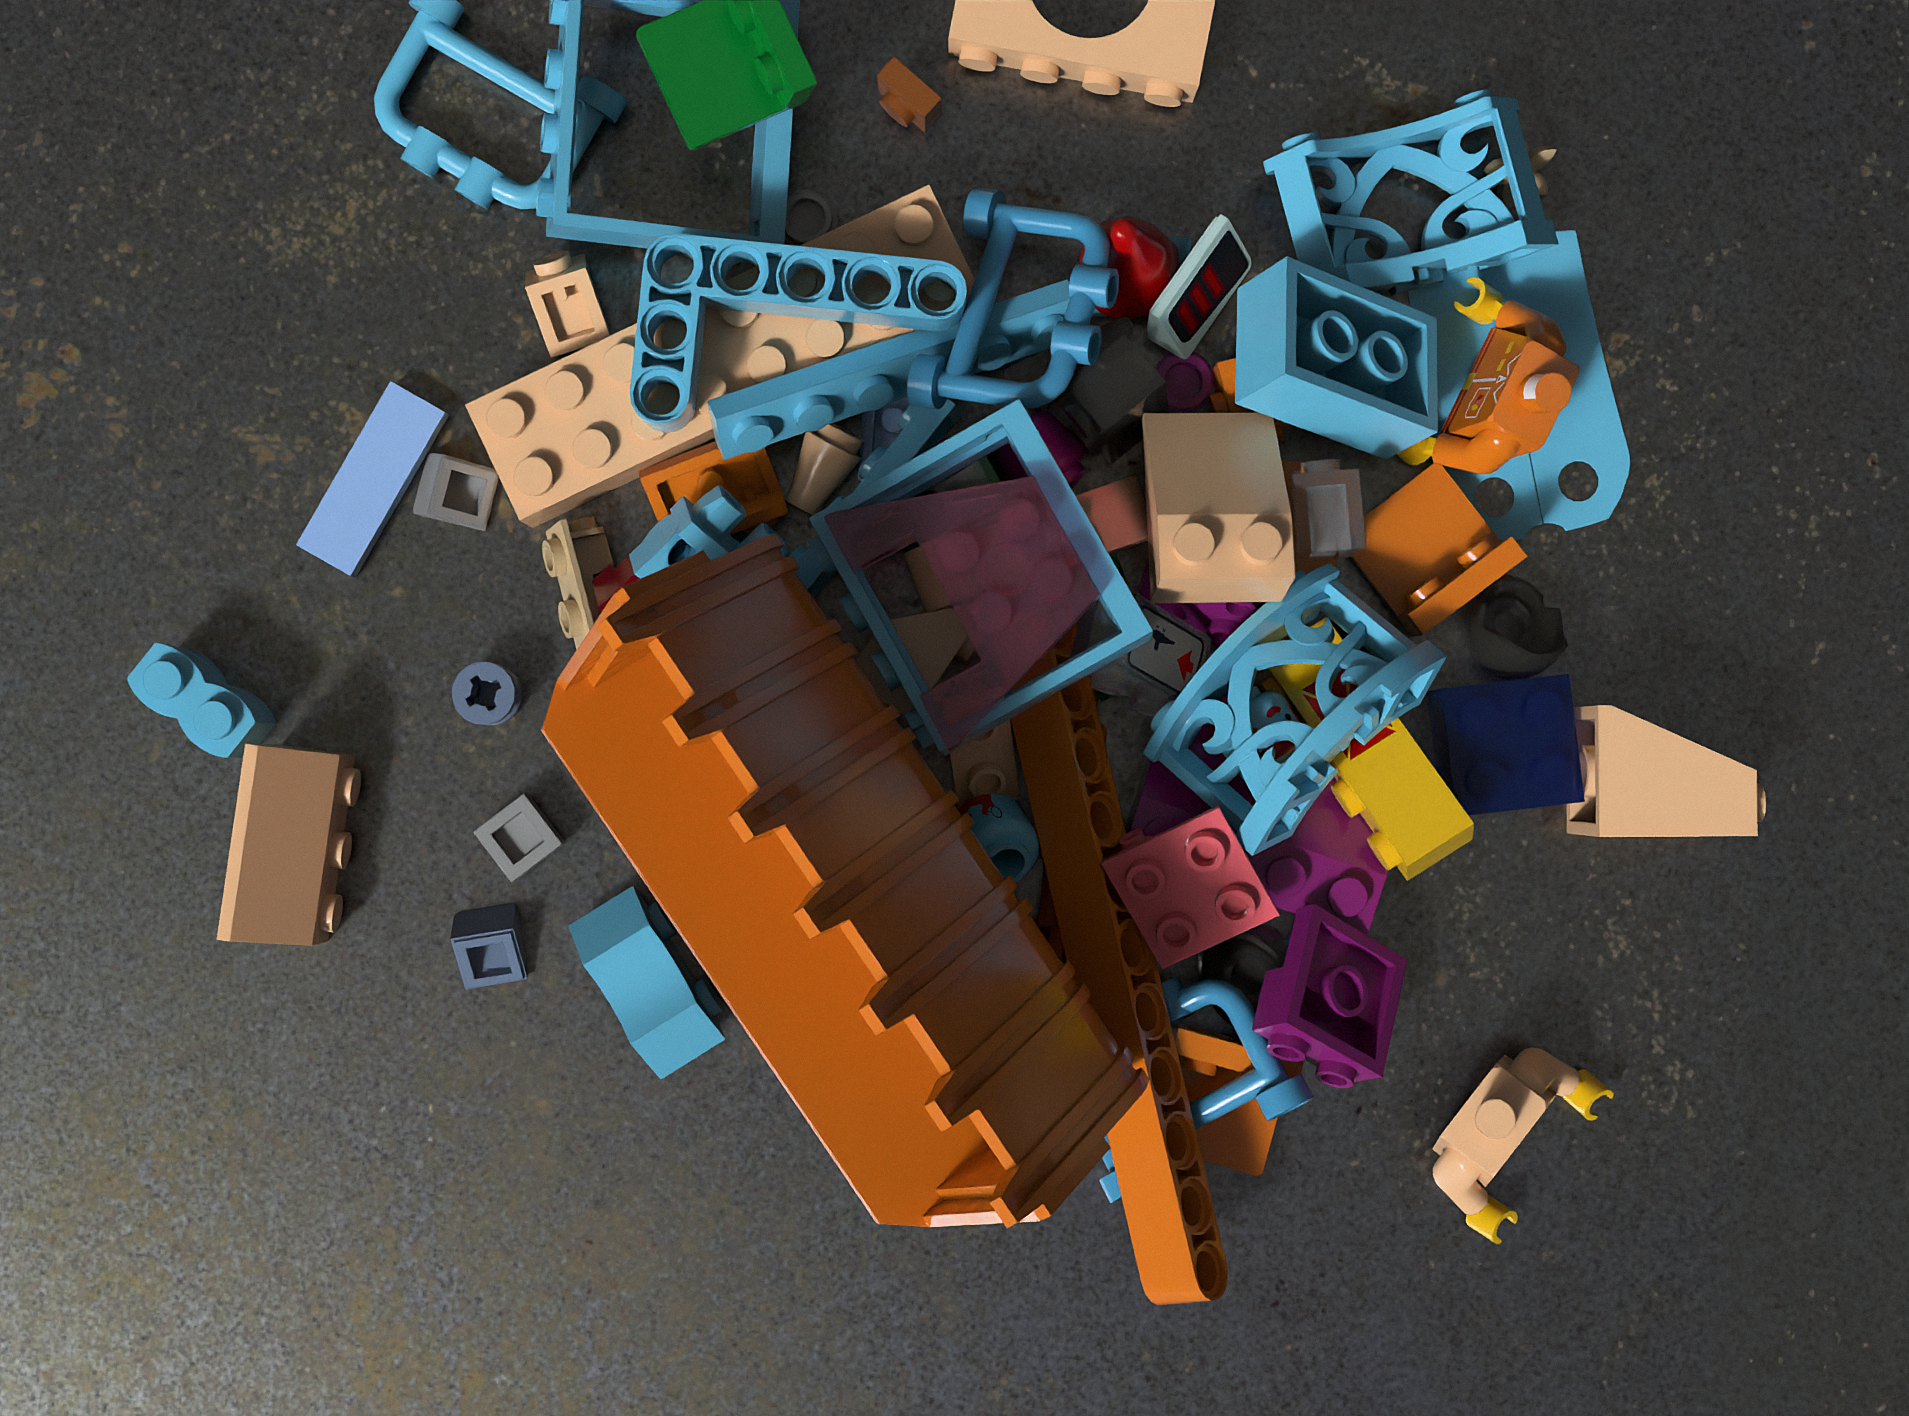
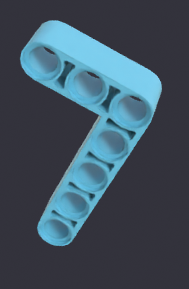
M678 233L665 234L652 242L647 248L644 258L630 384L631 404L636 414L653 430L663 433L676 432L690 422L697 403L707 308L942 331L955 326L963 317L967 305L966 281L961 271L955 266L939 260ZM683 255L694 261L692 274L687 280L671 284L661 279L662 267L668 259ZM741 262L754 264L759 268L760 274L757 282L747 290L737 291L726 285L725 278L732 266ZM803 269L817 270L825 277L823 288L812 297H800L790 290L792 278ZM873 275L884 278L890 284L891 289L889 295L883 301L877 304H867L861 302L855 296L856 285L861 279ZM934 282L945 283L954 290L956 299L945 310H930L919 299L920 292L925 286ZM667 320L682 321L687 327L684 341L673 349H662L654 343L656 329ZM661 384H671L678 387L680 399L673 411L665 415H656L649 412L647 400L650 392L655 387Z

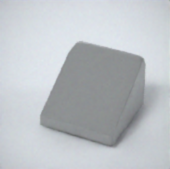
M429 453L422 471L413 513L485 531L499 476L496 470L490 467L444 454Z

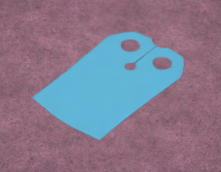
M1576 230L1555 231L1558 245L1483 271L1479 270V266H1469L1467 270L1461 272L1457 270L1447 272V269H1442L1444 282L1408 291L1411 308L1437 318L1438 432L1431 435L1432 437L1437 438L1490 329L1497 328L1496 320L1486 325L1477 324L1454 307V301L1467 307L1474 304L1479 298L1480 290L1466 282L1470 277L1480 278L1500 292L1504 303L1512 299L1557 322L1567 346L1564 358L1579 366V374L1571 389L1570 401L1560 411L1545 444L1538 451L1531 452L1530 456L1528 453L1514 457L1491 474H1477L1443 466L1499 540L1510 536L1514 540L1525 539L1527 532L1533 527L1542 524V519L1543 523H1553L1562 526L1565 531L1609 519L1621 498L1629 475V449L1596 327ZM1574 461L1589 464L1598 476L1596 492L1584 501L1568 499L1559 487L1561 470L1567 464ZM1490 477H1498L1507 481L1514 492L1512 508L1500 517L1484 515L1475 503L1477 486L1483 480Z

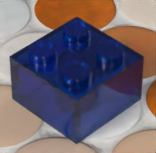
M1569 674L1427 691L1436 771L1468 816L1585 802Z

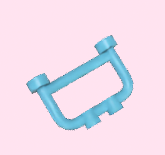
M409 0L408 4L417 10L418 13L383 73L374 95L375 115L382 130L395 142L406 147L400 157L401 160L431 178L435 177L440 167L455 175L460 180L454 190L481 207L488 209L495 198L503 204L520 210L535 209L539 179L531 184H521L510 179L487 163L468 155L433 132L409 121L402 115L399 101L429 45L551 114H554L555 89L545 88L544 81L453 30L465 10V7L457 0ZM586 74L583 75L578 86L573 172L602 120L605 119L616 124L628 102L617 91ZM550 162L544 170L542 178H549Z

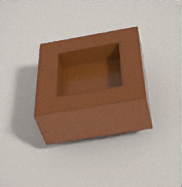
M895 56L877 74L879 93L883 95L879 103L902 126L907 127L913 122L926 133L942 115V98Z

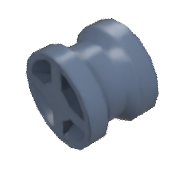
M476 662L468 665L457 674L452 685V700L455 709L465 720L474 724L500 725L508 722L519 712L523 703L524 689L520 678L510 668L501 664ZM477 682H478L479 685L481 686V688H480V690H479V696H478L477 698L473 699L474 697L477 696V690H478V688H479V686H478V684H477Z

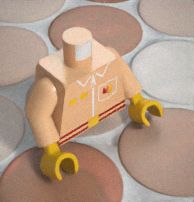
M1540 1048L1524 1049L1514 1061L1507 1055H1504L1483 1079L1432 1148L1440 1155L1433 1166V1177L1436 1184L1466 1214L1467 1225L1495 1244L1502 1242L1497 1237V1229L1500 1223L1506 1218L1516 1224L1518 1215L1515 1211L1488 1195L1484 1188L1508 1160L1556 1095L1563 1097L1564 1100L1590 1121L1598 1118V1115L1590 1109L1594 1101L1603 1095L1610 1099L1614 1097V1093L1588 1070L1582 1069L1577 1071Z

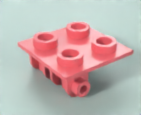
M1219 805L1155 836H1145L1141 829L1132 830L1119 840V844L1122 847L1121 852L1101 861L1103 869L1162 969L1280 916L1278 909Z

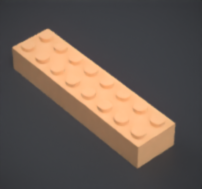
M930 185L924 186L800 245L804 247L939 260L950 263L961 271L966 281L967 302L975 280ZM754 267L726 280L725 283L729 288L737 291L747 290L757 282L760 274L759 268ZM803 269L792 278L790 290L800 297H812L823 288L825 277L817 270ZM876 275L867 276L856 285L854 294L861 302L877 304L889 295L891 286L882 277ZM934 282L924 287L920 292L919 299L926 308L933 311H942L953 304L956 294L949 285ZM707 308L696 409L690 422L676 432L663 433L653 430L636 414L631 404L630 384L637 323L465 404L519 520L534 528L640 478V470L714 442L715 436L708 400L918 329ZM667 320L661 323L654 335L655 345L662 349H673L679 346L686 337V324L678 320ZM661 384L655 387L650 392L647 400L649 412L656 415H665L673 411L680 399L679 388L671 384Z

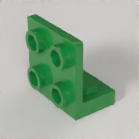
M703 0L640 26L636 32L637 41L680 133L690 150L701 148L804 104L818 84L780 0Z

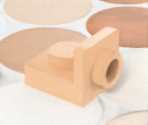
M558 251L545 255L533 262L535 269L525 273V289L551 358L589 346L611 335L590 276L589 264L585 254L571 257L569 251Z

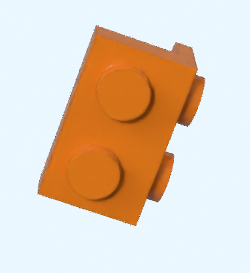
M716 441L639 471L640 480L658 522L671 514L670 509L682 496L695 504L717 485H721L732 494L744 507L746 516L733 528L729 535L742 530L744 533L750 534L761 522L772 527L778 522L779 516L789 512L784 493L766 447L755 452H746L724 460Z

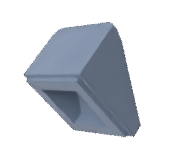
M509 903L461 911L454 915L450 940L465 990L528 979L519 915L515 904Z

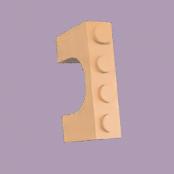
M955 0L948 36V56L959 58V64L977 71H994L996 65L1019 69L1021 70L1020 75L1035 82L1055 83L1058 77L1082 81V87L1093 93L1116 95L1120 89L1144 93V99L1149 103L1165 107H1177L1181 105V101L1193 103L1199 87L1215 0H1148L1144 10L1130 25L1119 32L1098 38L1077 37L1060 31L1043 18L1032 0Z

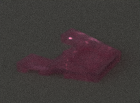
M1034 476L835 511L824 516L854 574L909 544L918 542L980 656V663L919 695L949 752L959 747L966 740L969 733L984 717L1000 704L1019 680L1053 648L1099 599L1094 585Z

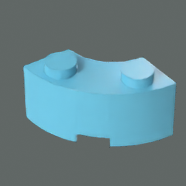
M631 886L568 926L583 966L610 1003L630 1044L660 1079L665 1078L726 1040L715 1015L724 1010L722 1003L705 978L699 981L695 980L684 959L670 939V937L677 934V930L657 901L648 906L634 886Z

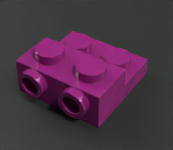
M1315 904L1297 908L1283 967L1265 972L1252 1031L1268 1039L1266 1049L1271 1055L1286 1061L1298 1062L1306 1060L1315 1065V1078L1325 1085L1336 1088H1350L1354 1082L1381 1078L1384 1073L1407 959Z

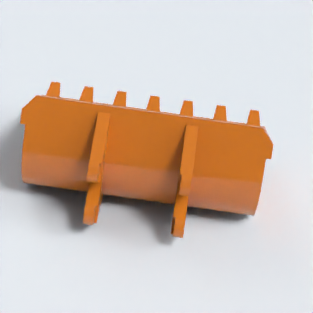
M770 534L712 561H710L703 550L622 587L613 594L555 682L541 732L877 1224L944 1227L1004 1223L1006 1228H1009L1018 1222H1037L1050 1217L1111 1148L1104 1137L1147 1088L1149 1077L1142 1067L1137 1070L1134 1069L1131 1064L1134 1055L1127 1045L1119 1047L1088 1001L1091 992L1084 982L1079 985L1076 984L1072 978L1076 971L1068 959L1061 962L1029 915L1033 909L1026 897L1019 900L1014 893L1017 887L1014 879L1010 874L1003 877L970 827L975 823L968 812L963 815L960 814L955 806L959 801L958 797L952 789L945 792L913 745L912 741L917 738L910 727L903 730L896 720L901 716L900 712L894 704L887 707L855 660L854 656L859 653L852 642L844 644L838 635L843 631L842 627L836 619H827L797 575L796 571L801 568L793 556L785 557L780 549L785 544L778 534Z

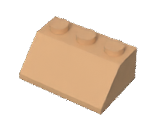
M245 744L217 940L313 946L327 942L329 940V933L337 931L343 909L342 896L335 894L339 869L344 870L347 867L352 847L351 833L344 831L348 806H355L361 785L360 770L353 769L355 755L279 744Z

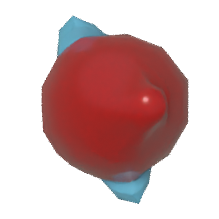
M1130 215L1105 220L1100 225L1105 229L1110 241V257L1107 268L1117 269L1119 289L1114 306L1112 308L1095 306L1092 317L1110 316L1121 320H1130L1147 316L1156 300L1191 252V239L1179 236L1167 237L1154 224ZM1083 244L1079 264H1081L1084 256L1085 247Z

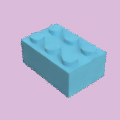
M1286 256L1237 288L1235 404L1386 460L1438 432L1437 318Z

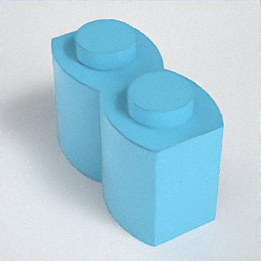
M154 643L127 677L130 688L142 703L161 715L177 718L183 732L195 745L218 757L243 758L245 744H261L277 724L272 712L261 699L243 688L228 685L220 669L209 658L190 648Z

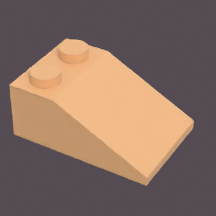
M1144 413L1142 427L1151 603L1282 602L1295 579L1291 509L1274 418L1262 413Z

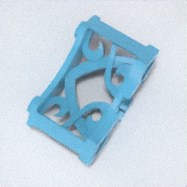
M1480 90L1455 100V109L1398 127L1333 139H1320L1319 133L1313 132L1293 137L1282 143L1284 152L1263 161L1266 175H1275L1298 261L1373 292L1390 289L1391 294L1394 295L1444 282L1442 269H1447V272L1455 270L1461 272L1467 270L1469 266H1479V270L1483 271L1558 245L1553 221L1546 220L1517 115L1520 111L1517 98L1493 96L1492 90ZM1494 126L1504 166L1478 180L1469 173L1474 171L1484 160L1488 151V144L1481 151L1475 154H1468L1460 146L1461 138L1474 130ZM1439 142L1437 156L1416 149ZM1367 161L1354 178L1347 165ZM1391 168L1421 177L1452 195L1442 202L1427 220L1422 233L1420 252L1411 254L1408 245L1401 235L1389 225L1375 219L1359 217L1370 193ZM1311 171H1320L1329 175L1333 182V188L1327 190L1318 186L1315 190ZM1506 177H1508L1519 218L1518 221L1514 220L1509 210L1490 190ZM1318 199L1327 206L1339 207L1337 215L1321 213ZM1464 205L1469 211L1461 214L1454 222L1462 223L1465 226L1466 234L1461 239L1450 238L1444 233L1442 223L1450 213ZM1326 230L1333 231L1331 247ZM1355 233L1369 235L1380 240L1384 246L1383 257L1380 259L1370 258L1365 252V244L1370 239L1358 238L1354 240Z
M1331 563L1325 564L1308 574L1304 571L1296 572L1295 579L1282 602H1266L1242 623L1208 658L1176 700L1165 704L1151 722L1150 727L1154 734L1143 754L1152 762L1159 760L1211 808L1219 805L1229 824L1238 831L1236 836L1240 844L1252 856L1293 835L1313 802L1339 772L1330 764L1332 759L1341 750L1344 751L1350 745L1349 742L1353 738L1364 746L1395 719L1420 705L1447 657L1445 653L1429 640L1418 645L1413 643L1337 580L1340 571ZM1320 611L1328 616L1325 623L1320 627L1312 628L1304 625L1315 619ZM1330 619L1348 633L1339 645L1332 643L1335 632ZM1286 635H1288L1290 638V640L1280 641ZM1364 646L1374 656L1359 650ZM1307 663L1322 665L1315 685L1317 701L1325 717L1322 722L1314 729L1300 722L1280 721L1267 725L1253 734L1251 701L1256 672L1286 664ZM1342 669H1345V672L1340 677L1342 684H1354L1357 686L1346 698H1340L1331 693L1334 680ZM1227 691L1228 705L1220 701ZM1207 723L1215 725L1213 737L1202 744L1207 753L1220 754L1230 748L1231 745H1233L1234 752L1214 771L1188 749L1203 724ZM1289 740L1295 745L1294 753L1285 763L1275 761L1276 751L1274 747L1269 748L1260 759L1259 754L1276 742ZM1240 772L1256 801L1253 806L1228 784Z

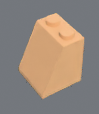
M1612 705L1565 708L1567 833L1594 837L1758 836L1757 822H1762L1764 819L1766 795L1762 784L1757 783V770Z

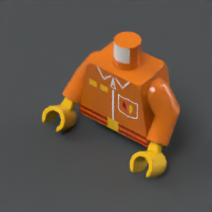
M1470 277L1466 282L1480 290L1479 298L1474 304L1467 307L1454 301V307L1477 324L1486 325L1496 320L1497 328L1490 329L1437 438L1430 436L1397 453V455L1409 465H1419L1432 456L1433 462L1438 465L1477 474H1491L1510 459L1538 451L1545 444L1560 411L1570 401L1571 389L1579 374V366L1564 358L1567 346L1557 322L1512 299L1504 303L1500 292L1480 278Z

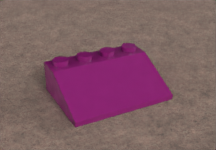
M1169 689L1165 704L1176 700L1179 694ZM1226 693L1220 700L1221 702L1227 705L1228 693ZM1207 723L1203 724L1188 749L1214 771L1226 760V757L1223 753L1209 754L1205 751L1202 744L1209 741L1215 731V725ZM1147 758L1127 819L1125 831L1128 833L1135 829H1141L1145 836H1155L1211 809V807L1159 760L1152 762ZM1239 775L1228 783L1252 806L1255 804L1256 801L1246 782ZM1333 777L1308 809L1291 837L1253 856L1245 849L1244 851L1276 908L1296 914L1297 908L1315 904L1368 936L1388 870L1378 860L1367 841V837L1374 833L1359 813L1353 818L1349 817L1333 794L1330 785L1337 782L1336 778ZM1231 826V828L1233 829V831H1234V833H1235V835H1236V833H1237L1238 831L1235 830V829Z

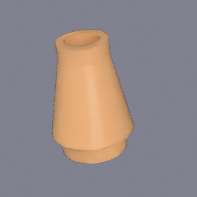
M835 423L828 424L817 431L805 432L792 484L785 500L812 515L820 512L824 504L863 458L858 452L864 440Z

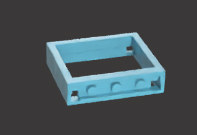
M550 0L549 24L560 25L558 50L548 49L544 77L545 88L555 89L554 114L544 113L540 136V151L551 153L549 178H539L536 197V216L547 217L546 237L648 248L655 239L665 234L675 233L784 244L793 108L755 124L748 235L570 213L584 5L664 17L703 0ZM780 0L798 39L800 0Z
M1020 399L809 518L818 536L808 541V544L814 552L818 563L826 576L838 570L850 593L839 598L858 633L870 627L882 648L880 652L872 656L878 670L891 691L903 685L915 707L904 714L910 727L915 732L923 748L935 743L943 756L948 755L1152 639L1153 630ZM1009 443L1117 632L950 726L843 536Z

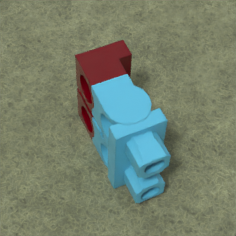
M717 485L695 504L682 496L670 509L671 514L660 520L649 531L643 542L619 565L614 567L609 564L592 580L598 609L603 611L613 594L622 587L704 550L710 561L759 538L777 533L767 524L761 522L741 543L729 535L733 528L746 516V513L739 501L721 485ZM779 535V537L785 544V546L782 547L780 550L784 554V556L787 557V555L789 554L787 545L784 539Z

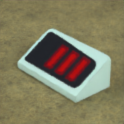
M1221 214L1219 217L1215 216L1149 311L1147 338L1181 359L1190 357L1251 269L1250 255L1230 220Z

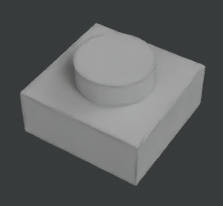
M523 793L473 832L511 883L520 879L565 844V841L528 793Z

